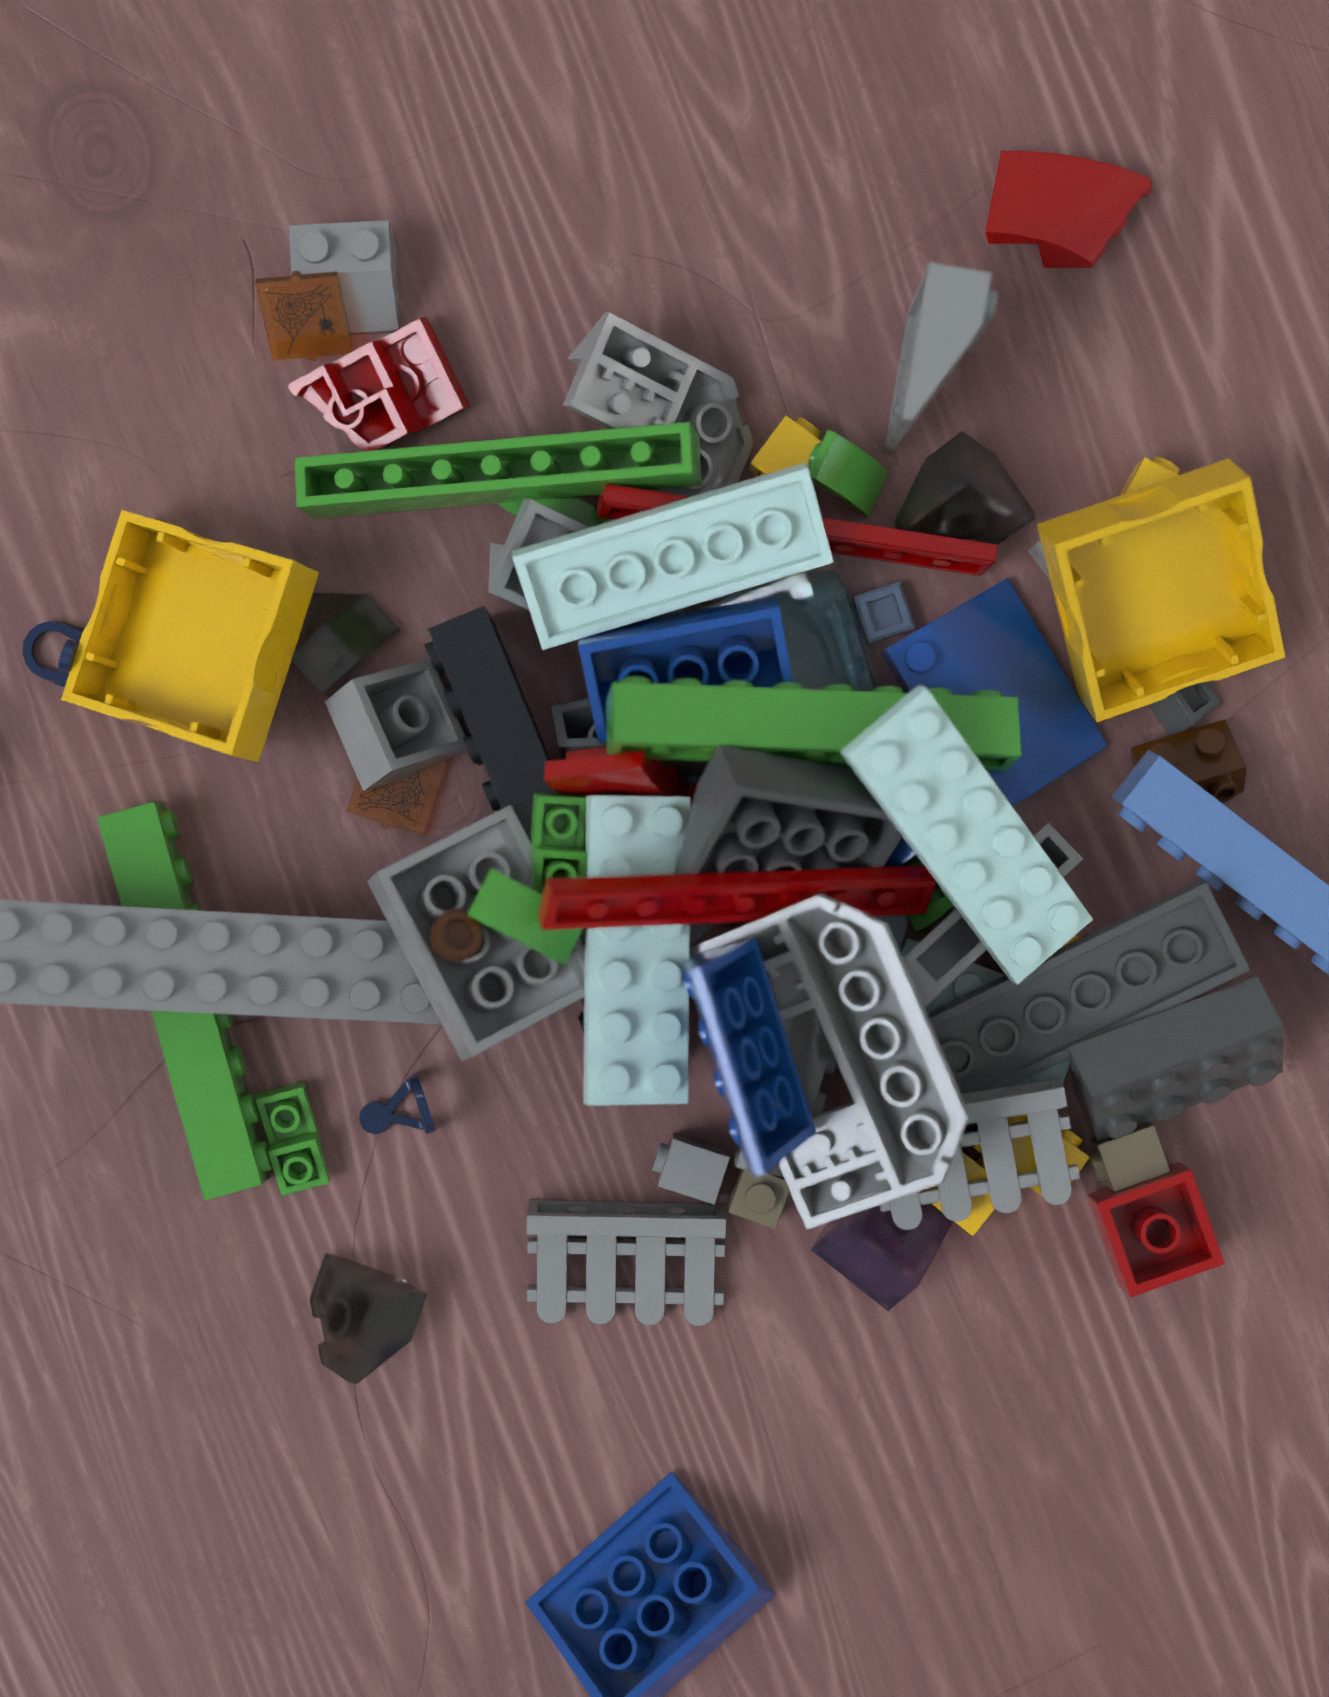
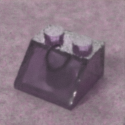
M879 1204L826 1223L811 1251L885 1310L889 1311L919 1286L954 1221L947 1219L943 1212L934 1205L925 1204L921 1205L922 1220L920 1224L914 1229L904 1230L894 1223L891 1210L881 1212Z

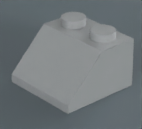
M389 220L289 225L291 276L294 294H302L299 296V300L296 301V306H300L301 303V307H303L297 312L298 316H300L298 317L299 320L302 321V325L304 324L300 330L302 337L325 336L323 330L321 335L320 330L322 327L318 324L320 319L323 324L324 315L325 319L328 320L330 318V321H333L331 328L335 331L331 335L330 329H325L324 333L326 336L393 333L400 329L395 233ZM310 291H313V293L321 292V295H328V296H324V297L322 298V296H318V295H320V293H319V294H314V295H312V297H311V296H308V295H311L312 293H307V292H310ZM303 299H304V300H307V301H305V303H310V301H311V303H318V304H312V311L310 312L309 309H311V304H306V308H308V309H305V311H304L305 304H304V302H300V301H303Z
M430 659L354 678L325 701L363 791L403 780L467 750L463 740L465 736L463 730L449 707L444 694L445 689Z

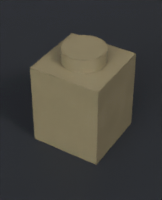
M1149 1122L1137 1126L1132 1133L1120 1138L1108 1137L1097 1141L1096 1137L1089 1139L1094 1153L1088 1154V1163L1097 1183L1104 1181L1105 1185L1114 1192L1171 1172L1155 1126Z
M740 1168L727 1202L728 1212L775 1230L790 1191L785 1178L771 1174L754 1176L752 1171Z

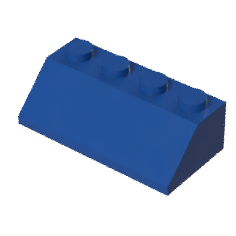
M777 596L632 623L581 638L578 643L598 743L607 741L606 699L613 682H620V680L627 677L648 678L652 684H671V682L678 679H696L705 686H722L725 682L740 680L750 682L752 687L772 688L776 684L785 682L793 683Z

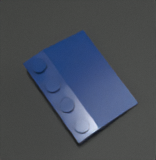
M1008 578L930 622L881 653L904 693H910L915 687L920 685L927 689H949L952 691V695H971L976 691L995 690L1001 693V697H1018L1021 756L1007 771L986 770L1011 806L1031 796L1108 747Z
M756 937L702 951L683 961L685 968L683 980L687 993L695 1000L698 1009L700 1037L705 1046L710 1048L715 1064L714 1081L716 1088L726 1099L730 1112L729 1128L734 1142L740 1145L744 1160L754 1176L766 1174L816 1133V1129Z
M671 1472L525 1603L591 1697H662L776 1596V1593L742 1549L675 1473Z

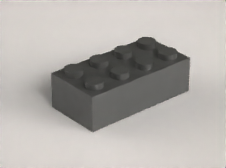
M1258 976L1068 1047L1075 1094L1097 1141L1108 1137L1120 1138L1132 1133L1137 1126L1156 1119L1158 1121L1170 1120L1182 1113L1185 1108L1201 1102L1207 1104L1218 1102L1227 1097L1233 1090L1249 1084L1252 1086L1266 1084L1273 1080L1277 1074L1283 1072V1024Z

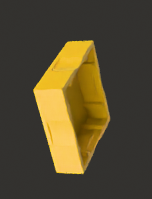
M1229 458L1037 524L1078 697L1096 722L1164 700L1171 694L1188 686L1208 681H1219L1285 658L1274 596L1267 584L1263 570V539L1251 477Z
M121 510L100 575L96 605L86 628L82 632L61 700L121 720L143 725L228 755L259 763L319 572L294 560L233 542H217L182 527Z

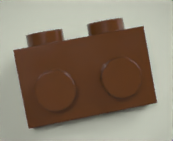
M1225 719L1131 747V760L1134 767L1144 754L1150 750L1161 756L1221 803L1233 799L1237 794L1244 791L1247 767Z

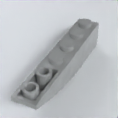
M1049 822L1034 835V838L1062 877H1065L1083 860ZM957 909L947 916L903 958L924 1008L987 950Z

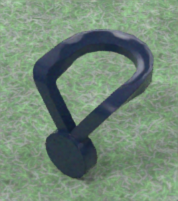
M53 621L36 625L28 632L23 642L22 654L25 664L37 676L65 687L82 632L85 628ZM57 631L76 640H67L60 654L58 669L66 673L46 670L36 662L33 648L37 638L43 633Z
M412 1073L386 1105L379 1102H370L360 1111V1124L365 1131L371 1134L384 1132L389 1127L390 1122L421 1129L426 1134L435 1132L423 1089L415 1073ZM410 1089L413 1091L422 1120L391 1113Z

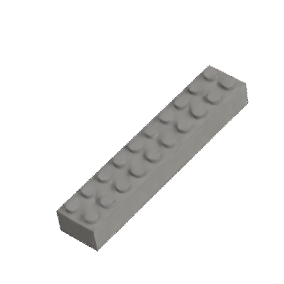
M0 900V1003L441 1024L388 921Z

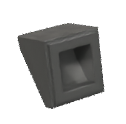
M1202 682L1183 688L1164 700L1149 704V707L1168 735L1171 736L1195 725L1221 705V702L1208 683Z

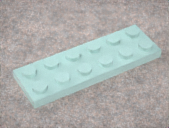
M806 463L512 551V558L542 650L834 563Z
M920 685L915 687L840 751L1009 980L1018 985L1093 920L926 687Z
M586 796L587 863L585 878L675 874L690 816L691 797ZM690 924L585 928L584 1104H688L689 994L686 991L683 980L685 971L683 961L689 959Z

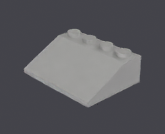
M929 262L908 308L883 452L894 453L957 368L965 353L973 352L975 343H979L981 333H985L988 322H992L998 291L989 289L992 273Z
M511 805L376 872L367 881L461 1061L483 1052L584 997L585 945L580 936L565 965L481 923L484 931L483 943L477 953L464 961H446L439 957L431 947L429 932L434 920L450 909L460 908L469 911L490 869L531 889V842Z

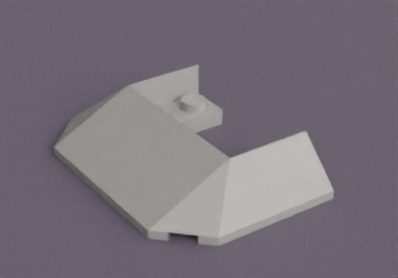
M605 312L567 358L579 365L563 406L608 429L690 422L698 433L700 440L702 486L655 489L650 491L693 497L738 483L754 442L749 426L743 424L736 402L739 394L733 377L610 312ZM523 499L505 544L490 543L488 592L530 611L512 558V551L590 527L531 499ZM686 607L638 622L683 614Z
M819 894L689 948V957H692L702 951L756 937L782 1021L815 1009L854 1100L851 1103L813 1116L812 1119L816 1133L778 1163L806 1230L940 1184L945 1180L970 1114L888 923L824 894Z

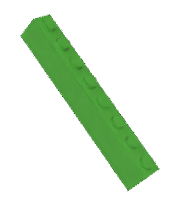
M684 422L295 458L296 506L314 519L516 502L523 501V499L539 500L601 494L605 484L644 490L702 486L700 440L692 424Z
M627 677L620 680V682H613L606 699L607 755L644 751L648 759L711 761L718 746L723 745L831 765L850 766L840 751L908 693H903L901 688L895 686L878 687L872 690V692L853 691L851 686L844 684H834L826 686L822 690L803 689L801 684L792 682L779 683L772 688L752 687L750 682L740 680L725 682L722 686H705L696 679H678L671 682V684H652L648 678ZM928 689L985 770L1007 771L1020 758L1021 739L1018 697H1001V693L995 690L976 691L971 695H952V691L949 689Z
M154 801L97 817L121 906L202 911L199 904L193 905L188 886L194 883L193 874L185 856L179 857L174 838L180 837V828L172 809L166 810L164 802ZM151 1011L204 1201L262 1185L270 1178L268 1170H272L273 1167L267 1152L269 1146L266 1141L259 1142L254 1123L260 1122V1114L255 1097L252 1093L246 1095L241 1078L242 1075L247 1073L245 1059L239 1046H232L228 1028L233 1027L232 1014Z

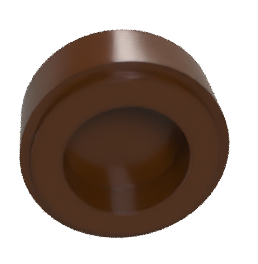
M460 908L447 910L438 916L431 925L429 932L431 947L439 957L446 961H464L477 953L483 943L484 931L482 924L468 916V910Z

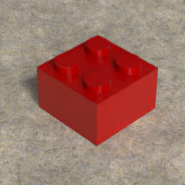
M1180 1162L1169 1165L1170 1173L1117 1192L1107 1187L1087 1194L1119 1287L1130 1298L1225 1264L1192 1170Z

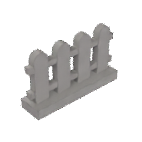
M1061 1077L961 1094L970 1114L967 1124L977 1123L978 1129L963 1132L945 1180L937 1184V1187L922 1189L880 1204L881 1212L891 1210L894 1223L901 1229L911 1230L920 1224L922 1220L921 1205L940 1202L944 1216L951 1221L959 1222L965 1220L970 1215L972 1210L971 1197L990 1194L994 1208L1001 1213H1012L1019 1208L1022 1201L1021 1188L1040 1185L1043 1198L1052 1205H1061L1068 1201L1072 1192L1070 1180L1080 1179L1078 1165H1067L1061 1130L1071 1129L1068 1114L1058 1115L1057 1111L1059 1108L1068 1107ZM1027 1114L1028 1121L1008 1124L1007 1117ZM1031 1135L1037 1170L1017 1173L1011 1139ZM981 1144L987 1179L968 1182L961 1147Z
M529 1200L527 1235H537V1238H528L527 1253L537 1254V1286L527 1287V1302H537V1314L544 1322L557 1323L561 1321L566 1314L567 1302L586 1303L587 1317L596 1324H606L613 1319L616 1303H635L637 1319L645 1325H654L662 1320L665 1304H684L686 1320L694 1326H703L711 1321L714 1305H723L724 1289H714L715 1257H725V1241H715V1238H726L725 1204ZM568 1235L587 1236V1239L568 1238ZM617 1236L636 1237V1239H617ZM666 1237H684L685 1240H666ZM567 1254H587L586 1287L567 1286ZM616 1255H636L635 1288L616 1287ZM665 1256H685L684 1288H665Z

